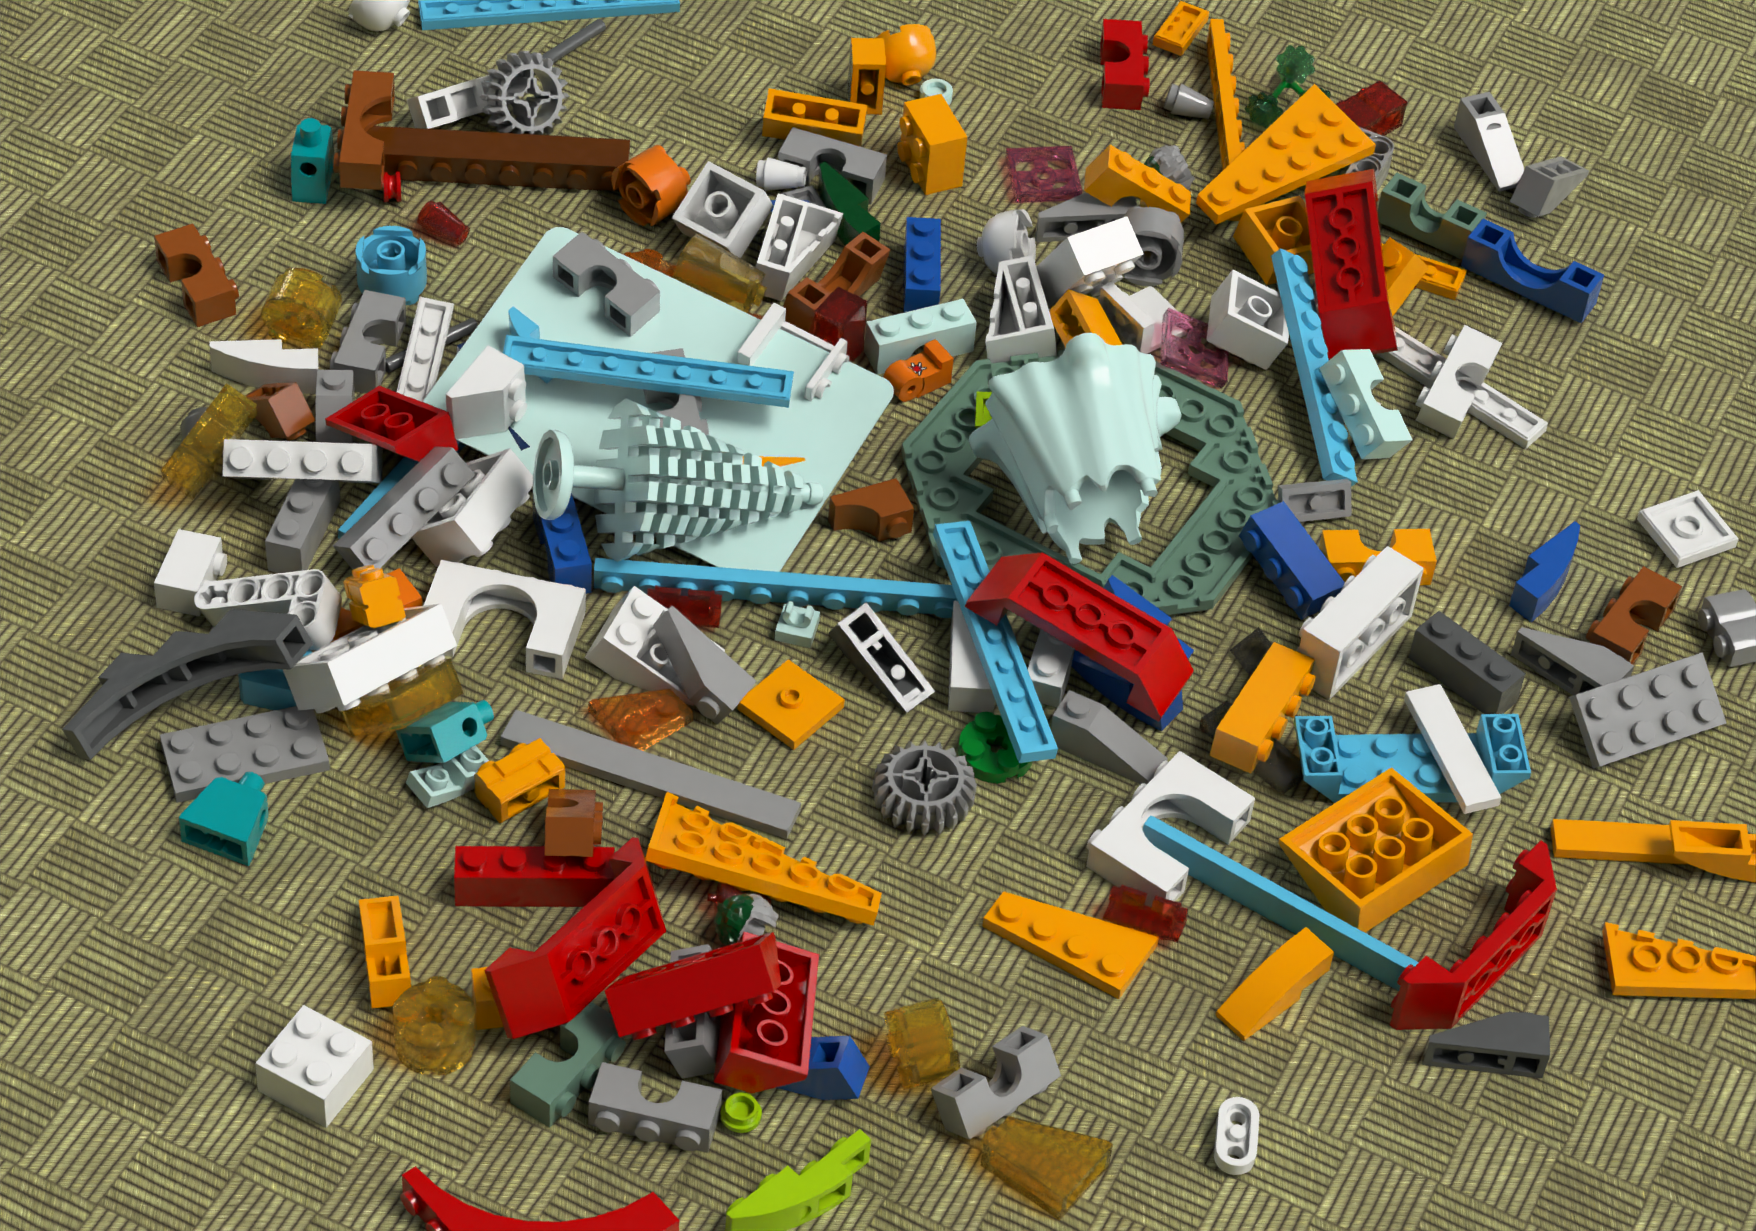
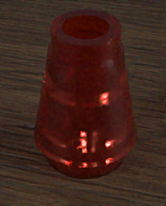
M432 200L428 201L421 209L417 218V223L422 226L423 231L455 242L458 245H461L466 240L470 232V228L440 201L437 203Z

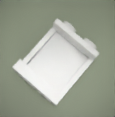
M773 303L739 349L737 364L753 366L779 329L784 330L830 352L807 384L805 396L803 397L809 401H812L814 396L821 399L825 388L831 386L832 382L827 379L832 371L839 374L843 363L849 361V356L846 355L847 341L840 338L837 344L833 346L786 322V308Z

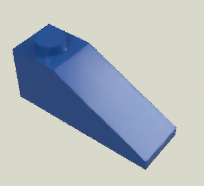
M850 1035L811 1037L807 1078L803 1081L776 1088L821 1100L858 1099L870 1066Z

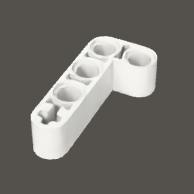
M311 569L211 581L199 588L198 593L194 596V603L213 627L218 624L230 609L297 615L313 643L310 650H318L329 644L334 638L342 605V597L322 571Z

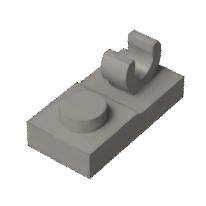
M1348 479L1278 485V500L1286 503L1299 522L1352 516L1351 481Z

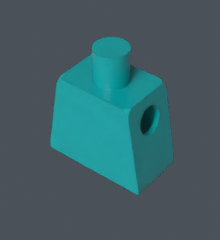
M314 118L304 119L296 128L291 151L292 201L326 204L334 165L333 134L330 126L321 125ZM308 163H312L316 167L317 171L315 174L309 175Z
M485 700L477 703L447 702L403 721L394 727L407 761L445 763L486 740L487 732L484 724L494 719V713L490 704Z
M245 772L238 783L223 777L215 778L179 816L181 842L249 866L269 816L267 795L261 792L265 785L264 780L253 772Z

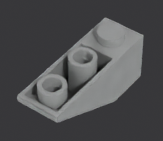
M1490 92L1460 98L1454 129L1499 192L1516 188L1524 172V166L1505 112Z

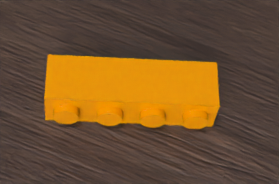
M1273 642L1216 728L1209 756L1250 774L1259 761L1265 763L1273 748V739L1280 740L1286 729L1287 717H1295L1301 705V696H1308L1313 688L1316 676L1312 675L1311 672L1315 659Z

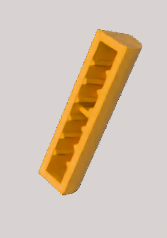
M1068 289L1049 311L1053 325L1065 348L1069 340L1083 333H1095L1109 345H1122L1100 302L1096 298Z

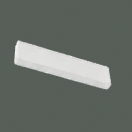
M419 297L397 388L398 393L423 402L436 384L452 319L453 303Z
M1441 684L1407 691L1404 701L1463 813L1467 814L1499 806L1501 796Z

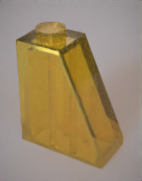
M697 232L682 250L672 278L746 313H749L754 305H761L767 287L762 285L766 275L764 272Z
M451 658L443 659L428 666L422 664L416 667L417 674L399 681L394 679L388 682L389 688L371 696L365 694L359 698L361 702L359 705L342 711L351 737L404 729L464 694Z
M1008 1116L998 1128L992 1126L984 1135L980 1144L983 1147L980 1165L1060 1221L1107 1170L1113 1144L1105 1139Z

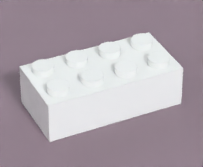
M1387 546L1377 556H1370L1364 564L1362 571L1356 577L1350 576L1344 583L1341 592L1335 598L1329 597L1323 604L1320 613L1314 619L1309 617L1303 623L1299 631L1301 642L1296 651L1315 659L1311 674L1315 675L1316 679L1312 690L1330 700L1412 617L1424 570L1423 567Z
M442 604L404 608L406 617L402 621L378 628L364 625L302 657L292 669H283L298 710L315 709L316 713H323L335 707H338L339 711L351 709L361 703L359 698L363 695L372 696L379 694L389 688L388 682L394 679L396 681L404 680L417 674L416 667L422 664L424 666L432 665L445 659L444 652L456 647L457 644Z

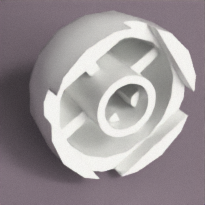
M353 0L348 10L350 13L348 16L367 30L384 31L394 24L399 27L405 22L410 14V11L406 9L410 0Z
M1024 209L1001 212L990 218L983 229L982 237L977 239L978 255L984 257L986 265L995 274H997L998 265L1001 261L1033 255L1035 261V238H1029L1027 227H1033L1028 212Z

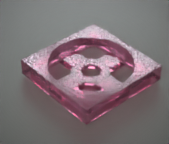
M1072 146L1006 148L1005 158L1015 203L1066 201L1082 194ZM1062 160L1066 163L1067 169L1053 170L1048 167L1047 161ZM1019 162H1033L1034 168L1031 171H1016V166ZM1047 173L1050 177L1048 179H1041L1037 174ZM1056 182H1068L1060 188L1053 189ZM1032 183V185H1034L1035 187H1038L1039 189L1033 188V187H1031V186H1029V185H1027V184Z
M1168 308L1163 314L1160 364L1222 389L1228 382L1229 352L1217 347L1216 352L1205 348L1201 343V337L1207 339L1208 323ZM1178 327L1187 331L1186 339L1184 340L1172 335V328ZM1189 345L1195 347L1199 351V354L1192 353L1189 349ZM1204 361L1215 366V368H1202L1200 363Z

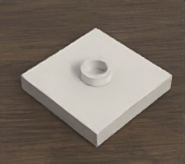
M1699 490L1640 510L1637 520L1676 568L1735 548L1738 542V537Z

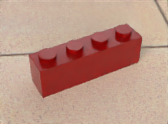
M455 846V906L584 907L614 880L609 858L615 853V847H593V857L545 856V846Z

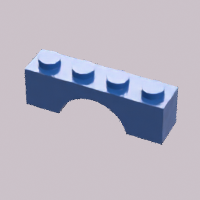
M1484 218L1468 236L1461 267L1579 323L1584 321L1596 305L1604 274L1576 261L1558 270L1537 266L1521 253L1512 231Z

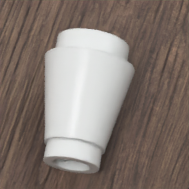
M768 157L767 160L758 161L756 185L757 187H764L765 191L805 187L807 169L806 167H800Z

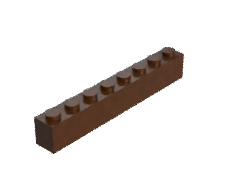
M373 126L367 131L372 137L384 141V172L391 176L396 172H400L401 180L614 191L612 186V173L614 169L630 160V140L386 126Z

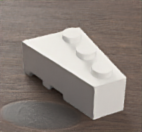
M778 193L749 291L782 301L787 293L794 288L833 244L843 213Z
M1033 255L999 262L994 289V303L990 312L989 332L985 341L987 359H990L991 363L1006 362L1010 360V356L1038 353L1039 357L1057 355L1054 326Z

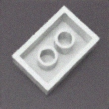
M1128 217L1067 237L1036 266L1048 307L1054 306L1068 289L1084 295L1090 293L1092 297L1099 296L1101 286L1109 282L1116 283L1123 279L1122 274L1135 268L1134 262L1144 253Z
M511 448L467 462L466 464L475 476L412 537L436 567L439 566L441 560L459 563L464 558L473 555L480 557L492 547L493 542L491 540L511 522L510 515L529 499L530 495L528 492L533 487V475Z

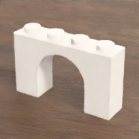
M224 439V477L259 480H331L349 483L382 482L383 448L374 444Z
M441 560L423 606L442 604L457 645L467 622L481 612L491 609H509L523 614L534 625L526 646V672L563 679L585 616L586 589L568 584L564 585L539 580L534 577H524L499 570H490L464 563ZM457 646L444 652V655L453 657Z
M1179 751L1169 762L1165 760L1159 765L1154 778L1148 784L1142 783L1136 789L1131 802L1125 808L1120 806L1116 809L1109 824L1102 831L1098 829L1092 834L1086 847L1089 850L1086 867L1160 915H1163L1184 893L1189 868L1155 847L1146 838L1142 830L1146 820L1150 815L1157 819H1185L1195 823L1229 845L1250 822L1255 797Z

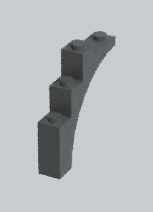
M230 609L209 634L175 631L153 656L120 653L98 677L102 687L62 730L78 757L91 760L111 739L159 705L186 691L236 674L266 669H292L313 643L297 615Z

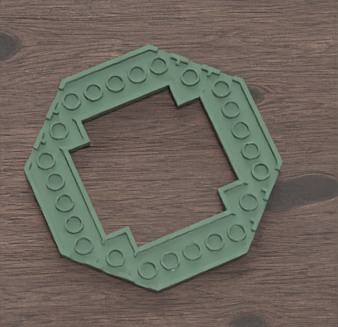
M1058 350L1056 356L1039 357L1038 353L1010 356L1009 361L991 363L990 359L976 360L902 443L901 455L937 566L946 570L933 536L935 524L970 521L989 571L992 570L1001 557L1043 552L1104 588L1111 575L1115 576L1167 615L1213 609L1253 557V554L1245 548L1243 541L1239 537L1249 517L1280 503V500H1276L1273 493V483L1266 465L1261 462L1258 455L1259 447L1252 429L1247 427L1245 422L1244 409L1241 402L1155 361L1154 375L1159 376L1162 383L1159 397L1174 398L1182 414L1180 422L1165 434L1200 450L1198 455L1189 464L1188 475L1213 486L1214 489L1151 567L1118 552L1104 571L1099 574L1079 563H1069L1067 557L980 514L992 501L994 489L968 477L983 460L973 454L969 443V436L976 430V392H992L988 387V382L994 376L1012 373L1030 362L1053 361L1059 358L1065 350Z

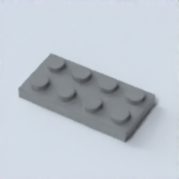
M1703 652L1569 697L1593 768L1726 724Z
M294 706L160 734V743L176 803L196 799L218 777L238 783L245 772H253L258 774L265 784L330 770L329 758L314 709L298 710V707Z

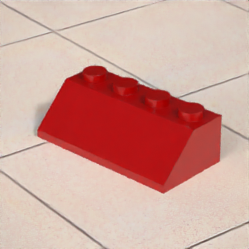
M744 931L738 942L757 937L758 935ZM776 941L781 986L774 992H771L773 997L771 1000L749 1006L748 1000L732 1004L733 1011L721 1015L714 1073L715 1083L749 1093H756L803 1081L807 1078L819 954Z
M770 932L619 978L604 990L618 1036L623 1037L632 1034L633 1040H638L657 1033L656 1026L670 1023L672 1029L679 1028L695 1022L694 1015L709 1011L710 1017H716L733 1011L732 1004L748 1000L749 1006L771 1000L773 998L771 992H774L781 986L776 938L774 932Z

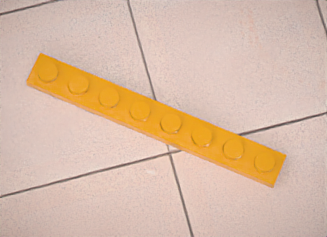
M1211 19L1206 46L1223 171L1245 150V143L1239 141L1242 135V121L1236 119L1239 113V98L1233 96L1236 92V76H1231L1233 71V54H1228L1231 42L1230 33H1225L1224 19ZM1241 213V214H1239V215H1237V216H1235V217H1233V218H1230V219H1228V220H1229V221H1240V218H1241V216H1242L1243 213Z

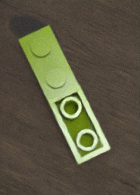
M859 1129L848 1138H840L827 1155L818 1162L816 1160L809 1162L799 1175L788 1165L776 1175L774 1173L769 1174L760 1182L757 1190L746 1198H738L730 1205L726 1212L725 1231H786L809 1222L833 1209L851 1196L853 1174L869 1162L871 1138Z

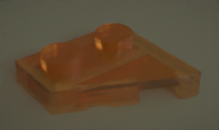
M671 689L599 698L588 702V712L618 743L642 751L693 722V711Z

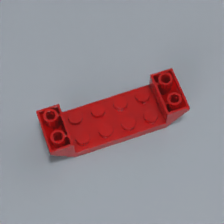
M1374 169L1306 181L1305 202L1318 309L1329 360L1341 350L1370 349L1372 355L1398 350L1395 324L1390 309L1376 204L1378 194Z
M1043 552L1001 557L965 604L966 608L996 626L1008 610L1133 683L1134 686L1126 703L1158 722L1194 672L1172 628Z
M632 837L609 858L615 879L535 952L510 947L484 970L507 1038L516 1039L570 1022L666 932L660 904L639 838Z
M1540 840L1530 851L1525 849L1516 858L1513 864V869L1516 870L1515 875L1505 890L1509 894L1504 908L1507 912L1498 919L1492 934L1488 938L1483 935L1476 941L1470 951V956L1465 961L1458 959L1448 971L1426 955L1416 966L1410 964L1404 969L1397 981V984L1400 985L1399 992L1391 1003V1007L1394 1009L1390 1021L1392 1028L1395 1030L1452 1029L1542 936L1557 891L1548 845Z

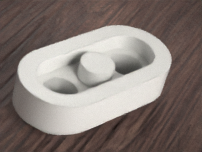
M1232 1097L1225 1100L1221 1104L1217 1116L1214 1160L1222 1171L1232 1175H1241L1250 1171L1257 1155L1259 1111L1255 1104L1248 1099ZM1232 1121H1238V1122L1242 1123V1125H1239V1124H1235V1125H1234V1124L1232 1123ZM1230 1155L1238 1156L1240 1159L1231 1158Z

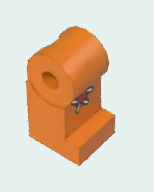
M934 339L924 344L923 352L906 360H898L892 363L886 369L883 378L892 384L894 394L901 401H910L951 383L954 358Z

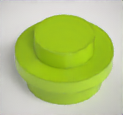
M735 1093L723 1103L720 1115L721 1121L726 1128L733 1132H750L760 1124L762 1109L752 1095Z

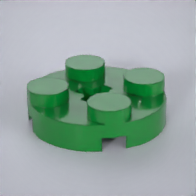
M988 711L980 712L976 715L975 720L968 723L961 732L958 755L965 756L967 766L973 767L974 777L981 781L996 784L1005 783L1008 777H1013L1017 774V779L1022 777L1032 766L1033 761L1018 762L1001 715H995ZM991 745L1002 746L1005 750L1000 749L997 753L991 751Z

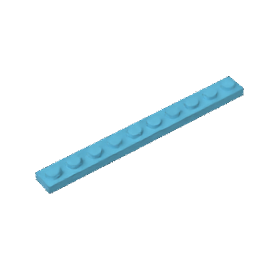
M595 558L594 588L610 593H617L622 590L629 591L633 586H636L648 596L662 593L675 594L681 598L701 596L713 597L719 601H730L732 599L750 600L756 604H766L769 602L788 603L791 601L797 607L819 605L832 610H839L844 607L859 608L867 602L874 612L884 610L897 611L903 615H915L917 613L935 614L940 618H951L953 603L958 601L952 585L632 560L617 562L614 559Z

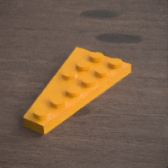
M1314 84L1198 194L1196 204L1217 225L1243 213L1244 209L1264 204L1306 185V181L1319 179L1374 154L1376 144Z
M666 792L647 849L646 861L655 863V865L663 869H676L693 874L701 880L719 881L729 884L740 891H754L768 895L775 901H789L806 906L811 911L817 913L827 912L845 917V919L852 923H866L874 926L882 895L881 892L841 873L829 876L816 868L817 862L805 856L799 862L784 854L786 847L733 822L721 825L708 817L710 811L696 806L692 811L677 804L678 796Z

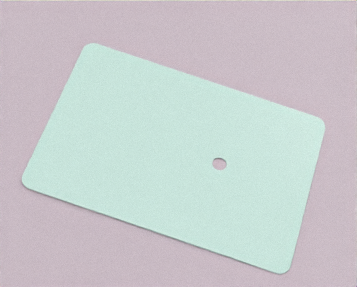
M555 227L544 234L423 402L447 411L446 393L487 345L503 353L506 335H511L508 310L513 306L539 326L540 339L646 353L683 348L685 358L737 364L739 349L761 320L605 246L607 251L616 258L625 260L632 267L633 271L644 279L653 281L660 290V312L630 337L605 318V295L611 291L610 289L595 286L589 288L578 297L553 277V255L578 235V233L568 228ZM779 329L753 366L794 371L789 408L701 397L702 412H699L700 420L706 419L710 436L724 441L725 444H731L740 448L745 453L749 452L763 457L805 458L806 461L781 466L783 472L789 470L801 475L803 484L809 482L822 485L824 491L823 500L818 505L802 502L799 510L787 514L781 510L779 515L766 520L761 518V513H759V521L748 525L740 524L734 529L720 530L706 537L698 536L695 540L685 543H677L678 537H675L674 547L715 567L780 572L894 395L892 384L887 379L848 361L843 363L839 374L832 371L827 379L832 383L830 387L825 388L823 397L819 399L814 396L812 401L803 398L806 386L830 352ZM525 374L527 409L524 416L518 422L514 421L510 427L530 446L529 448L521 451L509 429L505 432L456 440L487 456L511 448L533 475L535 456L543 434L548 430H558L567 435L572 445L574 465L596 467L597 460L618 458V449H599L603 430L621 427V419H608L615 405L627 398L656 412L669 410L673 406L663 402L647 404L643 389L553 378L546 384L538 376ZM639 420V426H642V420ZM572 487L571 493L574 498L606 514H615V504H594V489Z

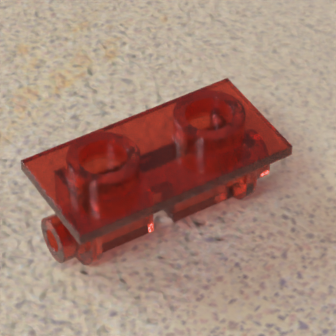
M655 585V589H647L648 596L667 609L671 606L675 607L695 626L719 628L722 594H715V590L689 589L688 596H681L680 588L659 587V585Z
M1123 884L1121 887H1112L1109 896L1110 902L1103 915L1104 920L1157 936L1161 940H1170L1178 943L1187 923L1186 918L1189 909L1182 907L1181 902H1175L1155 895L1152 907L1145 905L1147 892L1127 887Z

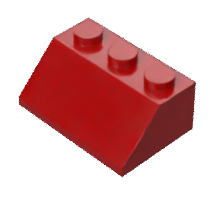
M377 386L325 418L327 426L418 462L434 447H452L455 451L458 450L449 412L382 386Z

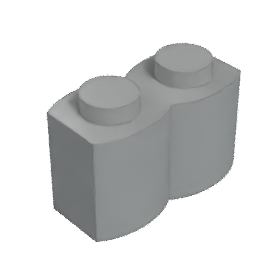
M1742 589L1704 597L1701 610L1698 612V621L1701 629L1707 631L1713 639L1716 655L1721 657L1729 667L1756 662V603L1750 593Z

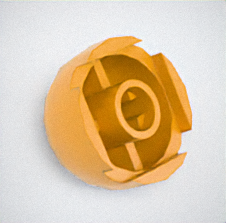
M920 24L899 26L901 32L890 35L889 30L875 37L884 38L886 56L885 79L888 81L902 83L906 86L914 85L920 82L921 78L927 75L934 66L936 60L934 36L931 34L930 28Z

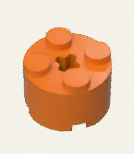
M660 145L644 150L615 168L612 173L613 190L615 191L619 188L622 199L618 201L621 208L633 221L642 226L648 223L650 226H653L676 212L687 195V185L691 182L686 169L681 166L678 167Z

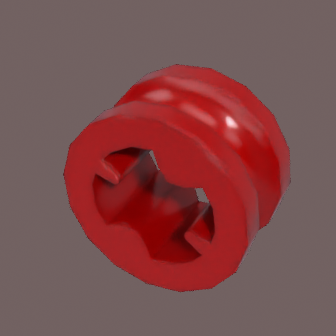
M384 172V202H389L392 198L396 199L397 202H401L400 172H396L392 176Z

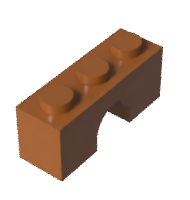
M192 223L154 236L156 260L170 283L182 279L183 304L197 327L236 315L235 300L239 299L238 288L233 279H227L221 259L219 257L214 258L206 235L201 236Z
M1643 566L1635 578L1629 576L1620 590L1619 599L1612 598L1603 613L1604 618L1601 622L1598 620L1593 622L1588 630L1586 639L1592 644L1606 647L1633 665L1642 654L1649 632L1648 629L1638 624L1648 626L1658 632L1675 610L1682 586Z
M549 789L548 807L546 808L545 856L593 857L594 844L601 845L603 825V802H595L596 790Z

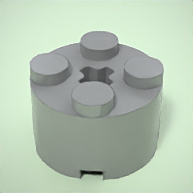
M1131 207L1127 210L1124 217H1128L1144 254L1134 262L1135 268L1125 273L1124 278L1140 286L1160 285L1164 279L1170 276L1173 278L1181 268L1184 230L1180 223V218L1176 213L1168 212L1161 208Z

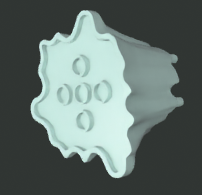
M1083 333L1075 336L1066 344L1063 354L1053 361L1030 362L1012 373L991 378L988 382V387L992 394L987 399L985 405L992 419L969 436V443L973 454L978 458L990 460L1001 468L1015 486L1043 534L1049 533L1056 545L1066 552L1071 564H1077L1082 561L1079 543L1085 545L1105 544L1104 529L1108 523L1116 524L1125 533L1130 545H1135L1142 541L1138 528L1141 513L1149 505L1148 496L1155 497L1158 494L1155 485L1161 481L1162 467L1158 451L1163 448L1160 437L1174 428L1180 422L1182 416L1178 403L1174 398L1159 397L1162 383L1159 376L1154 375L1156 362L1153 355L1141 353L1137 350V347L1129 344L1109 345L1095 333Z

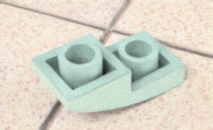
M475 745L445 763L410 771L406 784L427 808L436 806L475 788L474 774L489 760Z

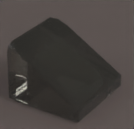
M1258 627L1230 649V651L1251 677L1272 643Z

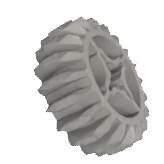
M520 51L518 55L516 53L507 54V60H497L498 70H487L492 79L491 81L482 82L483 86L488 88V93L481 95L480 98L488 101V105L482 111L485 114H492L488 123L491 126H497L496 132L543 135L544 132L551 134L554 132L552 123H562L558 113L559 111L565 112L568 110L565 105H562V99H567L570 96L568 93L562 92V88L568 82L565 79H558L562 70L558 67H553L554 61L550 58L543 59L541 53L533 52L530 54L529 51ZM534 73L540 79L543 91L537 86V78H534ZM513 79V83L511 87L508 89V86ZM524 93L534 94L533 97H526V100L516 99L517 96H523ZM506 102H509L513 107V115H516V120L511 116Z
M925 739L920 746H915L909 740L905 749L895 745L892 754L885 753L881 759V764H878L875 769V780H873L872 784L876 808L881 809L883 819L892 818L894 828L903 824L906 825L908 834L914 828L921 829L924 836L929 829H934L940 835L944 826L954 830L957 821H965L968 811H971L974 805L977 788L973 767L967 766L965 756L956 757L954 747L943 750L940 741L935 746H928Z

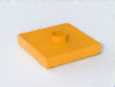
M788 659L750 690L739 702L737 709L795 750L844 708L845 699Z

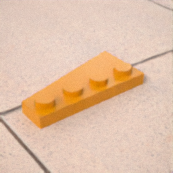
M1004 891L983 917L982 924L983 928L1117 999H1120L1156 949L1159 940L1158 936Z
M1605 922L1602 934L1612 995L1756 999V956L1715 947L1713 951L1705 950L1693 945L1694 942L1679 938L1677 943L1654 938L1655 933L1638 929L1637 934L1618 930L1619 925Z

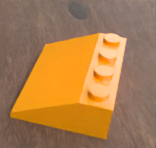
M1391 767L1279 838L1278 844L1323 908L1328 913L1366 933L1466 867L1469 863L1473 833Z

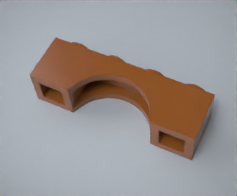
M354 70L352 83L345 85V104H348V107L342 106L341 127L345 128L344 130H338L337 149L341 150V153L335 152L333 165L334 173H340V188L382 190L385 171L384 141L372 137L367 131L377 124L392 121L395 103L394 73Z
M865 232L860 233L844 246L835 264L818 283L806 277L787 293L783 305L786 308L785 321L814 335L880 280L890 249Z

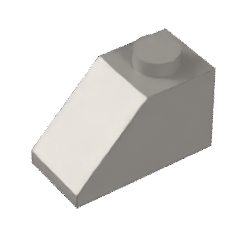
M317 370L316 442L353 443L352 435L327 426L325 418L355 401L353 370Z

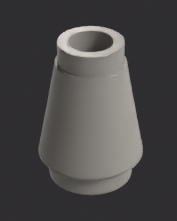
M1182 83L1179 86L1171 84L1163 108L1170 110V114L1209 119L1214 101Z

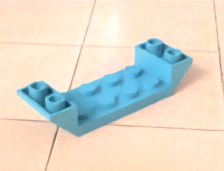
M1481 714L1476 733L1467 734L1499 794L1529 779L1531 776L1518 714ZM1332 716L1294 717L1303 779L1334 803L1391 767L1433 802H1458L1422 734L1335 735Z

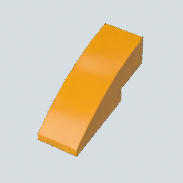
M1670 820L1669 829L1673 856L1710 873L1756 883V834H1748L1747 824Z
M399 896L360 899L359 910L371 1007L381 1008L412 1004L411 978Z
M1307 927L1303 928L1254 970L1216 1011L1215 1016L1241 1040L1245 1041L1298 1002L1302 990L1330 970L1334 951Z

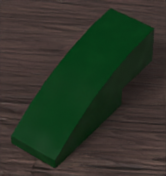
M826 162L821 163L818 183L819 197L826 208L843 213L837 237L846 246L860 233L865 232L879 242L881 223L868 212L869 198Z

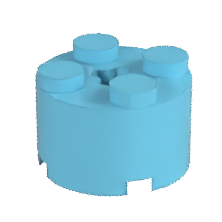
M400 226L379 227L374 229L373 235L364 239V236L361 237L356 245L357 284L362 294L364 290L404 297L406 305L415 304L427 283L426 246L421 238L419 241L413 236V231Z

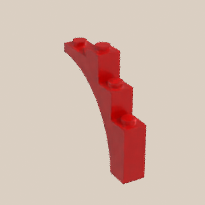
M416 1166L402 1174L403 1193L400 1195L401 1201L412 1216L418 1215L424 1221L427 1231H679L680 1220L654 1192L625 1207L595 1217L562 1222L525 1221L494 1215L460 1201L435 1185Z

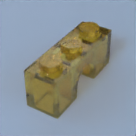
M226 383L161 469L163 480L193 500L213 474L214 467L223 453L224 439L238 440L258 414L257 404Z

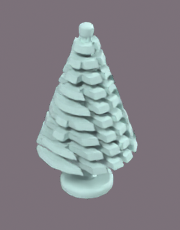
M627 398L615 405L608 419H621V427L603 430L599 449H618V458L597 460L596 467L574 465L572 445L567 435L558 430H548L543 434L539 442L534 462L533 495L537 512L543 519L554 520L564 513L570 500L572 487L594 489V504H615V514L595 515L598 533H615L614 543L601 545L606 555L617 562L628 559L635 554L642 555L654 549L674 546L675 537H678L677 543H685L695 540L698 536L706 537L720 530L734 529L740 524L748 525L759 521V513H761V518L766 520L776 517L781 513V510L785 514L797 511L801 507L802 502L818 505L822 502L824 496L823 487L819 483L808 482L803 484L801 475L789 470L783 472L782 467L769 461L764 463L763 467L761 457L749 452L745 453L740 448L731 444H725L724 441L708 434L705 435V433L695 427L687 425L682 430L681 421L660 414ZM663 418V427L660 428V419ZM639 420H642V426H639ZM633 535H636V542H633ZM654 536H657L656 544H654Z

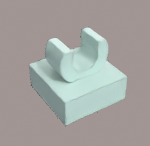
M791 601L784 604L775 630V641L811 648L820 622V611H815L809 605L807 609L794 606Z

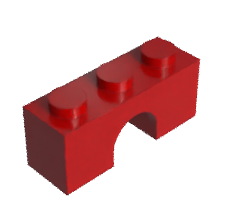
M1103 19L1100 39V65H1104L1101 83L1102 108L1141 110L1142 98L1149 96L1150 78L1144 77L1148 75L1149 56H1143V54H1147L1148 35L1142 34V21Z

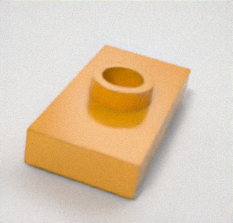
M1180 1L1154 35L1152 45L1182 56L1208 21L1209 11Z

